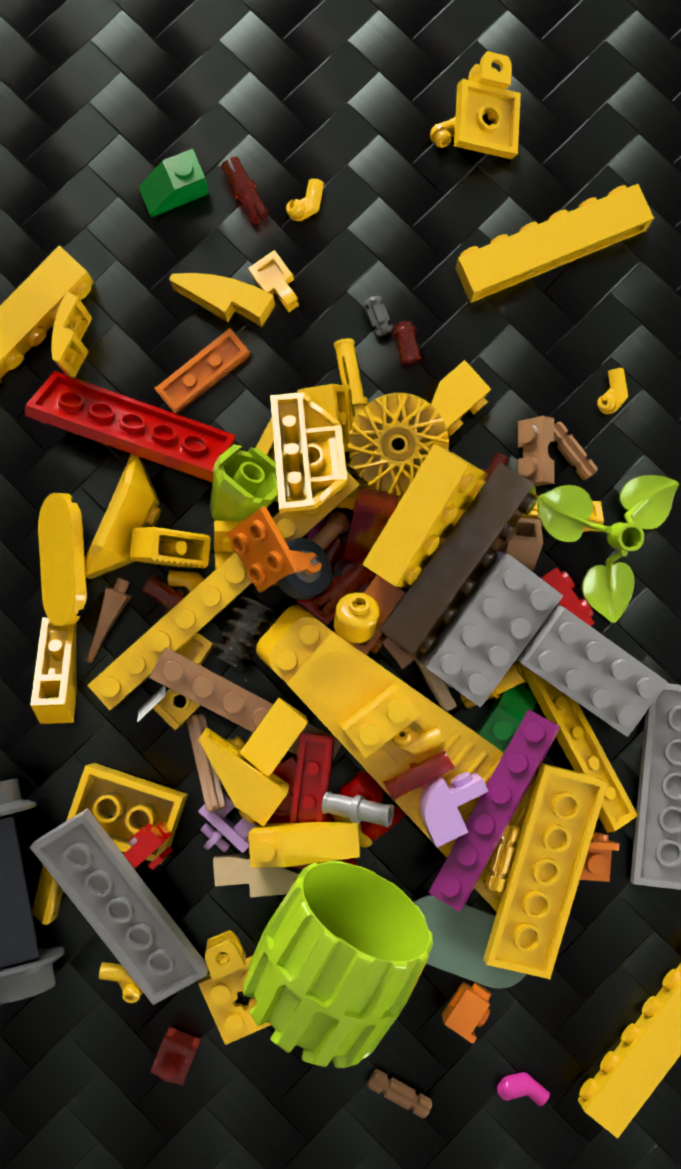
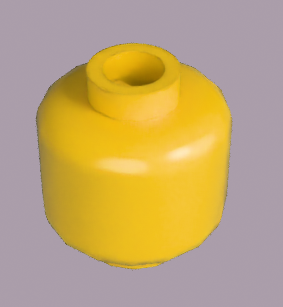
M357 592L346 594L340 598L336 605L334 628L337 635L350 643L359 644L370 640L377 631L380 618V608L377 602L371 596Z

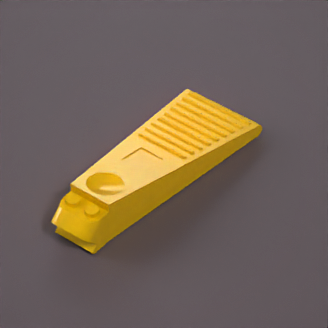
M294 605L285 610L257 643L256 653L259 658L286 682L428 838L429 835L419 813L420 796L428 782L439 775L448 786L452 784L451 780L455 776L470 772V774H478L487 786L504 752L331 631L304 607ZM395 683L403 689L422 714L407 727L420 734L438 727L445 741L422 754L413 755L399 749L393 743V739H390L365 759L340 725ZM536 775L509 824L518 827L520 831L537 777ZM481 795L457 807L465 824ZM458 838L437 847L446 858L449 856ZM492 853L474 888L497 912L502 892H494L485 887L487 874L491 873L489 867L493 856Z

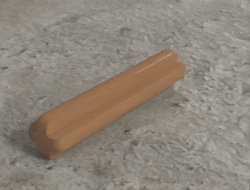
M195 714L187 720L188 731L206 810L208 812H216L225 808L226 802L221 780L198 740L205 728L208 727L206 716L204 714Z

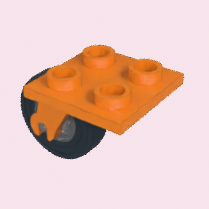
M266 506L259 508L227 533L233 550L238 554L247 570L249 579L254 583L259 593L271 586L278 585L288 596L298 600H308L324 592L330 584L332 569L324 550L315 542L304 538L293 539L286 543Z

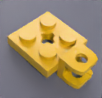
M487 51L482 56L480 65L475 64L471 68L468 80L462 79L457 84L455 147L507 159H513L518 154L521 93L507 90L511 85L512 72L511 61L508 56ZM492 62H495L500 66V72H498L497 69L492 68ZM485 113L488 114V119L493 121V124L490 126L482 119Z
M231 930L208 939L205 962L210 974L201 978L198 983L225 1045L271 1025L269 1022L257 1026L249 1013L257 1005L254 998L249 1000L248 1005L236 1003L238 992L243 991V983L248 974L247 968L253 956L246 958V953L238 936Z

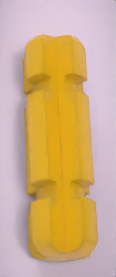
M508 824L493 852L489 867L491 873L487 874L485 887L494 892L501 893L505 888L507 881L505 875L509 873L516 848L513 844L517 842L520 829L514 825Z

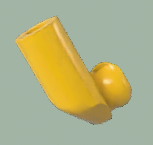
M169 570L168 586L186 587L189 592L205 580L198 572Z

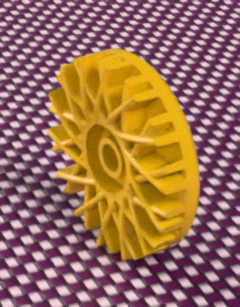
M391 393L369 402L358 413L349 432V457L352 459L353 467L358 471L360 478H364L369 486L376 487L375 489L378 491H386L388 494L397 493V495H401L408 489L434 444L448 450L449 437L442 416L429 402L413 394ZM395 438H402L405 441V447L397 450L393 447L392 441Z

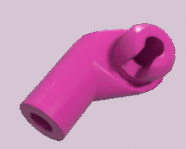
M525 1072L507 1075L497 1085V1093L505 1101L528 1096L535 1104L541 1107L550 1096V1093Z

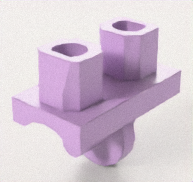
M223 792L226 802L225 808L216 812H208L204 804L198 811L217 829L215 831L207 822L200 829L209 838L203 847L208 851L215 844L225 852L231 845L222 837L224 835L237 849L244 853L249 847L248 833L259 823L252 824L242 818L235 825L226 816L235 806L228 793Z

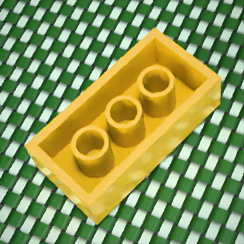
M434 444L362 565L395 587L410 588L469 507L473 498L476 497L486 483L484 480L488 474L456 454Z

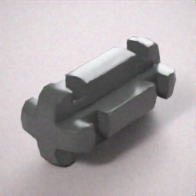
M372 296L364 301V307L369 308L366 312L372 327L377 329L375 335L385 336L393 331V326L388 324L391 320L385 305L380 304L382 298L380 296Z

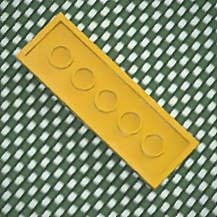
M541 763L483 957L486 965L542 978H551L608 782L606 780Z

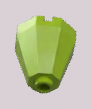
M233 445L218 457L213 469L210 500L212 518L216 521L245 520L263 506L267 508L278 498L276 463L260 449L250 447L247 452L240 450L242 446Z

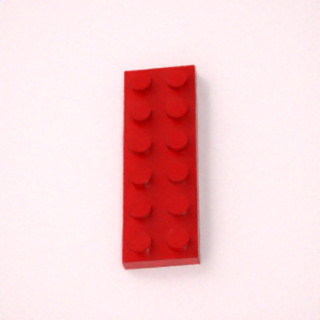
M56 371L50 375L25 405V416L210 482H213V469L218 457L233 446L236 439L234 434Z

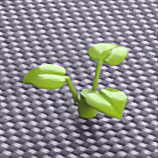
M644 475L627 482L619 496L621 505L627 510L624 514L627 523L618 522L611 527L587 521L592 514L593 503L589 494L578 486H560L541 494L538 498L537 510L540 522L553 538L564 542L577 541L581 537L585 526L607 533V540L610 546L618 549V552L606 560V566L595 565L590 568L582 582V592L587 603L610 622H617L625 612L631 600L635 584L634 574L630 566L622 562L615 564L613 562L622 556H627V551H636L642 546L644 542V532L642 529L657 528L666 520L672 507L675 492L679 486V483L673 479L659 475Z

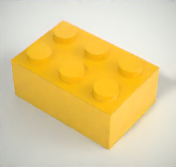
M97 763L85 765L66 821L88 808L122 852H126L131 848L127 841L141 828L145 827L148 823L155 827L162 821L173 835L146 858V860L153 861L166 848L171 847L188 794Z

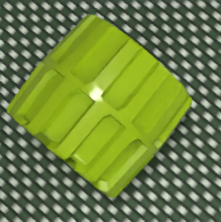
M336 860L310 864L301 871L268 922L247 968L248 974L243 983V995L254 998L257 1002V1005L249 1011L257 1026L269 1022L275 1028L270 1040L287 1053H290L296 1045L303 1048L302 1060L307 1063L326 1067L332 1060L337 1068L357 1065L361 1059L366 1058L374 1051L399 1016L427 963L429 953L433 947V935L425 921L426 917L420 908L407 897L404 891L394 883L377 875L374 871Z

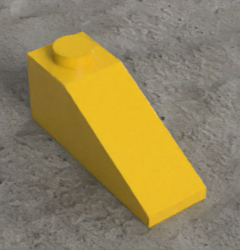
M48 617L42 618L31 707L40 724L74 723L77 696L76 623L68 626H57Z
M206 727L198 740L234 806L240 810L239 814L246 821L252 824L258 822L264 827L287 795L289 784L274 773L269 777L263 774L240 754L241 750Z
M351 821L266 823L264 827L257 824L248 833L250 868L290 867L327 862L328 860L360 857L359 823Z

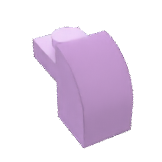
M470 772L459 774L451 780L452 784L448 786L438 775L428 782L423 789L419 800V813L429 838L436 847L468 833L457 807L488 792L484 780L478 774H470Z

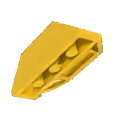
M304 392L270 395L279 511L281 513L316 509L348 484L341 423L322 407L312 402L311 398Z
M130 455L85 557L86 578L94 579L133 563L134 561L130 559L133 528L154 527L159 519L161 509L158 506L160 502L145 464L138 456Z

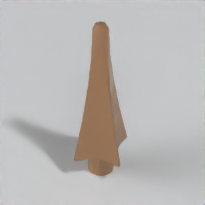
M118 577L113 588L106 587L96 632L86 658L88 663L94 662L107 634L132 597L126 594L130 584L128 580Z

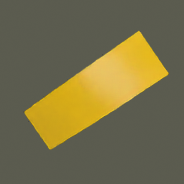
M199 273L172 274L169 278L174 291L229 322L234 312H237L263 327L275 307L272 294L236 279Z

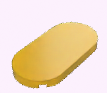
M67 493L50 494L41 506L38 520L42 601L48 619L57 626L75 624L81 617L77 616L78 611L84 609L87 598L82 515L78 504L72 503L71 499L73 497Z

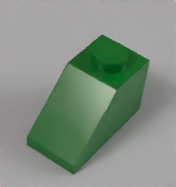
M193 149L163 160L138 186L150 217L210 194L205 176Z
M521 684L501 693V697L496 699L474 732L505 753L527 710L533 711L537 703L534 694Z

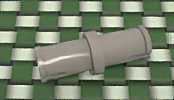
M326 792L322 800L323 813L347 817L354 823L366 821L388 827L393 820V805L367 801L364 796L356 795L353 798Z

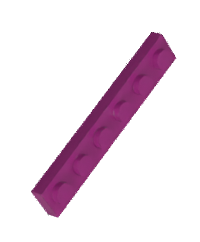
M529 709L527 710L486 786L488 792L481 795L465 824L468 833L458 837L429 890L430 894L455 910L462 911L558 734L560 726Z

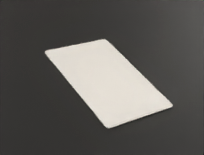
M163 686L138 710L137 722L165 697L166 686Z

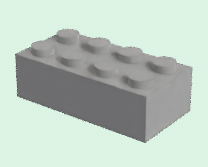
M498 552L494 565L488 571L485 570L477 580L478 586L474 593L468 599L464 598L457 607L458 614L454 621L448 627L443 626L436 636L438 642L431 653L428 655L423 654L421 659L418 660L427 669L479 707L484 704L563 597L561 593L514 557L502 552Z
M559 604L555 606L517 658L524 666L627 737L668 683Z

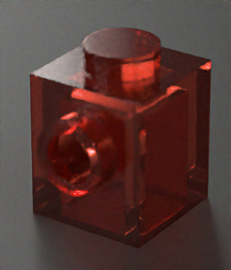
M169 1027L150 1073L159 1076L164 1081L183 1086L201 1039Z

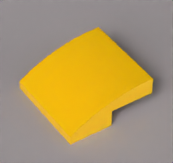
M66 291L53 326L52 359L66 375L75 378L89 352L81 342V339L92 317L79 297Z

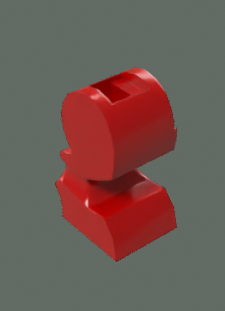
M361 771L355 775L350 783H345L341 786L340 795L353 798L356 795L364 796L367 801L382 803L383 788L369 773ZM393 805L394 816L390 826L384 827V825L361 821L362 833L367 835L373 842L396 825L406 813L401 808Z

